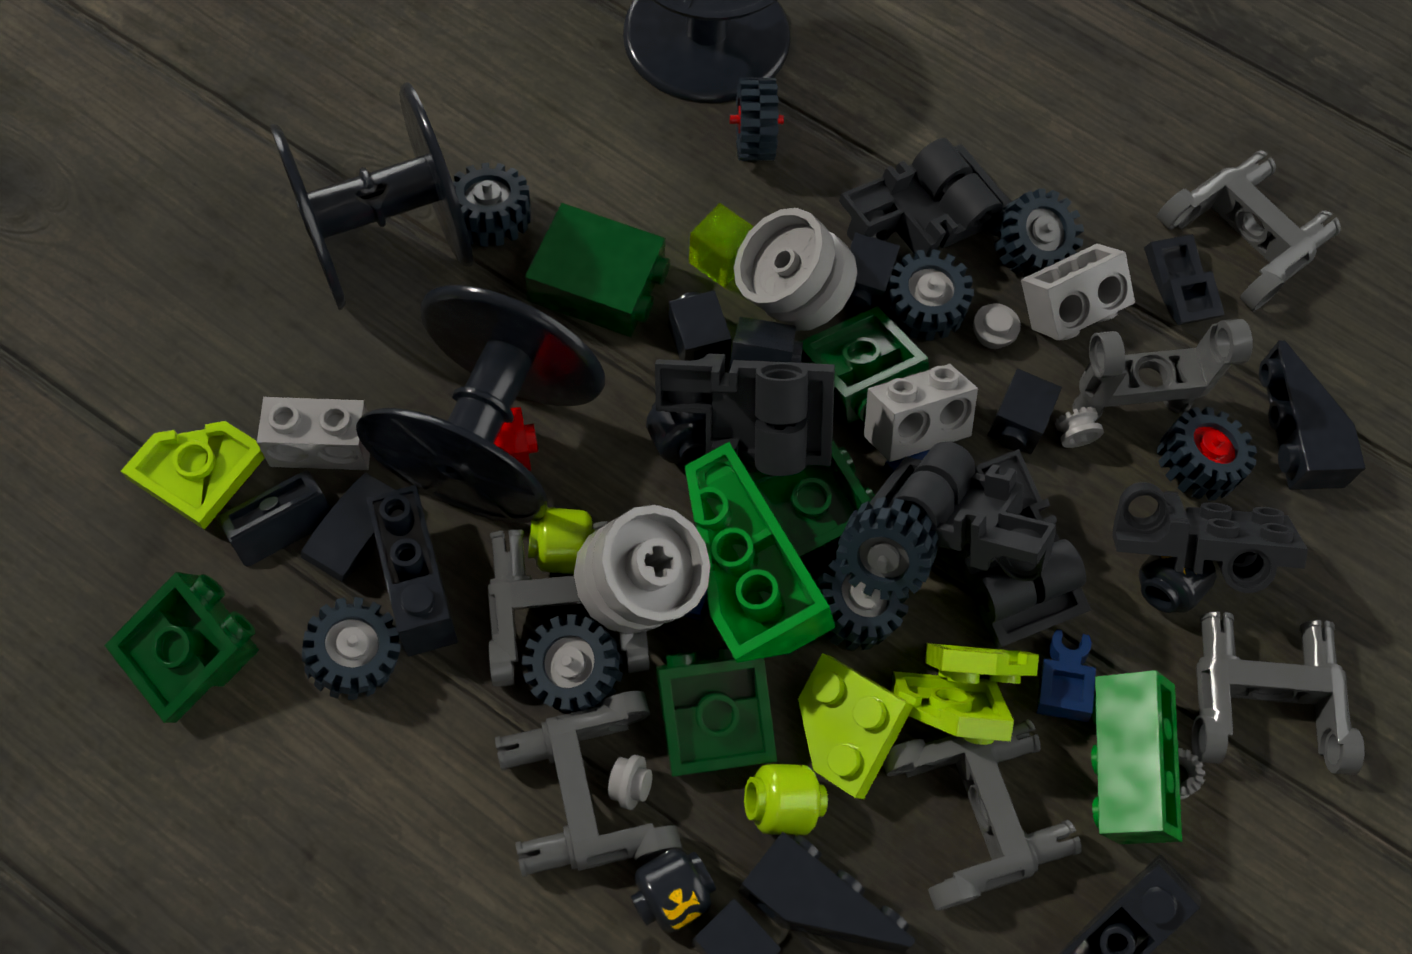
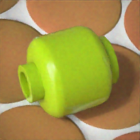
M547 508L546 514L542 519L531 521L528 558L536 559V565L540 571L574 574L577 553L587 537L595 532L592 529L591 515L584 510Z
M763 765L757 771L755 777L748 779L745 786L744 806L746 816L749 820L755 822V825L763 834L780 835L784 832L787 835H807L816 826L818 818L823 817L827 810V790L823 784H819L816 774L806 765Z

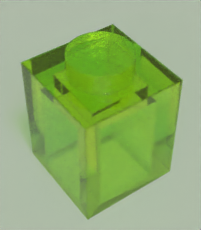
M719 203L690 233L689 263L725 288L735 277L734 264L738 249L754 226Z

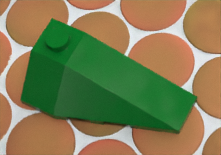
M730 442L687 464L685 472L693 518L697 531L706 543L711 565L707 588L710 616L735 661L740 663L789 654L834 629L835 624L830 606Z

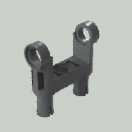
M1256 151L1236 168H1223L1191 192L1187 188L1182 189L1165 203L1156 216L1171 231L1177 227L1183 229L1210 208H1213L1269 262L1259 271L1262 275L1251 283L1240 296V299L1253 312L1267 303L1282 288L1286 280L1313 261L1317 248L1329 239L1337 236L1341 231V224L1337 217L1327 225H1322L1323 222L1333 215L1329 211L1319 212L1312 220L1299 228L1255 187L1265 178L1273 175L1276 170L1272 157L1258 165V162L1268 154L1264 151ZM1252 213L1260 219L1264 228L1255 221Z
M1244 319L1222 320L1211 325L1196 348L1125 355L1124 344L1118 332L1094 333L1089 345L1090 363L1079 381L1081 393L1074 400L1072 408L1073 410L1078 409V412L1082 407L1096 408L1097 420L1102 416L1105 407L1163 401L1165 406L1175 413H1179L1181 408L1183 412H1187L1197 397L1207 395L1215 387L1231 365L1245 364L1249 361L1253 348L1250 327ZM1143 368L1156 370L1162 377L1163 385L1158 387L1146 385L1139 377V370Z
M607 521L594 523L593 529L597 531L606 525ZM508 530L509 552H506L504 531L490 533L495 579H491L490 585H488L492 640H489V658L493 687L515 684L514 662H518L519 659L514 610L582 604L578 597L574 576L531 579V576H526L523 530ZM646 631L633 634L619 632L621 651H626L628 673L648 672L649 654Z
M1220 612L1202 614L1200 616V623L1202 624L1203 657L1199 659L1196 665L1199 715L1194 720L1191 732L1192 754L1198 756L1197 760L1199 762L1217 764L1222 763L1228 746V735H1233L1231 698L1314 705L1318 754L1324 755L1327 769L1335 774L1357 775L1364 761V742L1360 731L1351 727L1347 676L1342 666L1337 665L1334 637L1335 624L1325 621L1324 628H1321V620H1314L1300 625L1304 665L1241 660L1235 654L1234 615L1225 612L1223 613V619L1220 620Z
M629 691L619 693L601 701L599 707L546 718L545 722H541L542 728L504 737H495L501 771L549 759L550 764L555 763L568 826L563 827L564 832L524 842H515L522 877L570 864L572 870L578 869L580 871L634 858L635 861H648L655 859L672 848L683 849L677 826L654 828L653 823L600 836L598 834L579 741L629 730V724L647 718L650 715V710L645 692Z
M1029 719L1013 725L1011 741L994 740L991 744L979 745L954 735L925 743L924 739H916L893 746L883 763L887 776L905 773L907 778L956 763L991 856V861L953 872L954 877L930 887L928 892L935 911L945 910L980 897L982 892L1032 877L1038 871L1039 865L1081 853L1079 836L1063 842H1057V840L1067 838L1069 834L1076 832V828L1069 820L1028 834L1021 828L999 771L998 763L1040 751L1038 734L1029 735V732L1036 729Z

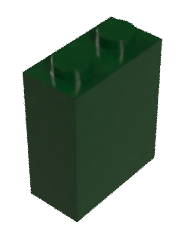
M561 203L525 276L528 301L632 337L638 321L645 323L649 317L654 297L650 294L655 283L662 285L666 279L670 267V259L665 257L666 238Z

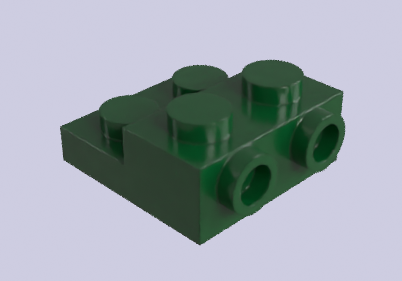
M878 306L799 341L803 342L801 360L804 363L835 364L833 409L847 425L858 419L865 422L868 388L890 382L896 378H904L929 370L928 357Z
M833 439L831 466L805 465L803 471L789 476H773L758 470L749 474L802 561L828 548H831L832 551L837 550L839 547L838 542L852 513L855 510L859 511L861 504L867 501L870 502L875 496L869 487H862L854 474L855 466L851 456L843 447L838 448Z
M175 572L104 645L164 723H176L212 686H225L259 651V648L250 639L256 633L254 626L243 615L237 612L229 613L220 602L225 596L223 588L213 578L205 574L199 576Z
M726 646L718 648L719 658L698 661L697 651L666 655L667 665L656 666L672 777L777 762L764 658L737 663Z

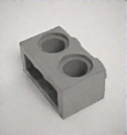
M1101 244L1092 245L1021 279L1032 330L1052 337L1055 340H1067L1076 337L1081 329L1095 322L1110 320L1117 316L1118 311L1135 303L1126 252Z
M951 364L936 366L931 370L904 378H896L890 382L868 388L864 437L889 462L929 450L940 442H954L972 435L978 388Z
M263 397L257 444L270 467L368 470L370 453L363 446L356 432L358 420L368 412L364 400Z

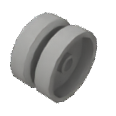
M799 208L780 209L764 217L748 232L737 252L734 275L736 286L746 299L755 306L765 310L767 315L776 322L795 325V331L812 330L829 322L843 309L853 292L857 267L855 256L847 245L834 233L829 232L824 224L814 215Z
M658 505L635 507L590 534L577 553L574 579L578 597L592 618L609 630L633 634L649 631L664 623L674 621L695 608L708 588L711 565L706 543L693 523L675 510Z

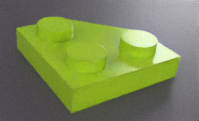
M221 421L205 424V429L177 434L175 430L154 433L124 466L121 472L127 480L205 530L265 457L255 439L228 422Z
M926 643L925 664L939 669L938 676L947 678V681L979 684L980 674L990 675L989 681L1021 684V676H1037L1038 654L1027 651Z
M822 653L798 698L813 771L854 798L864 799L914 705L834 657Z
M893 671L891 692L914 705L909 714L910 717L956 737H962L974 744L988 745L993 743L994 740L1011 741L1014 720L996 682L980 679L979 684L947 681V678L939 677L938 675Z

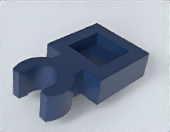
M1056 629L1049 646V653L1053 660L1044 659L1041 666L1036 713L1089 723L1093 713L1096 668L1084 666L1083 664L1087 660L1091 649V638L1089 635L1083 634L1079 648L1070 650L1062 643L1063 631Z

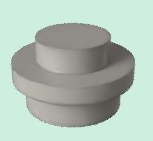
M988 304L980 308L973 320V330L976 338L982 345L991 349H999L1015 341L1020 332V320L1011 308L1002 304Z
M632 755L629 759L620 757L612 768L608 795L611 800L619 801L621 808L632 810L638 801L643 802L648 797L652 784V771L646 769L644 757Z

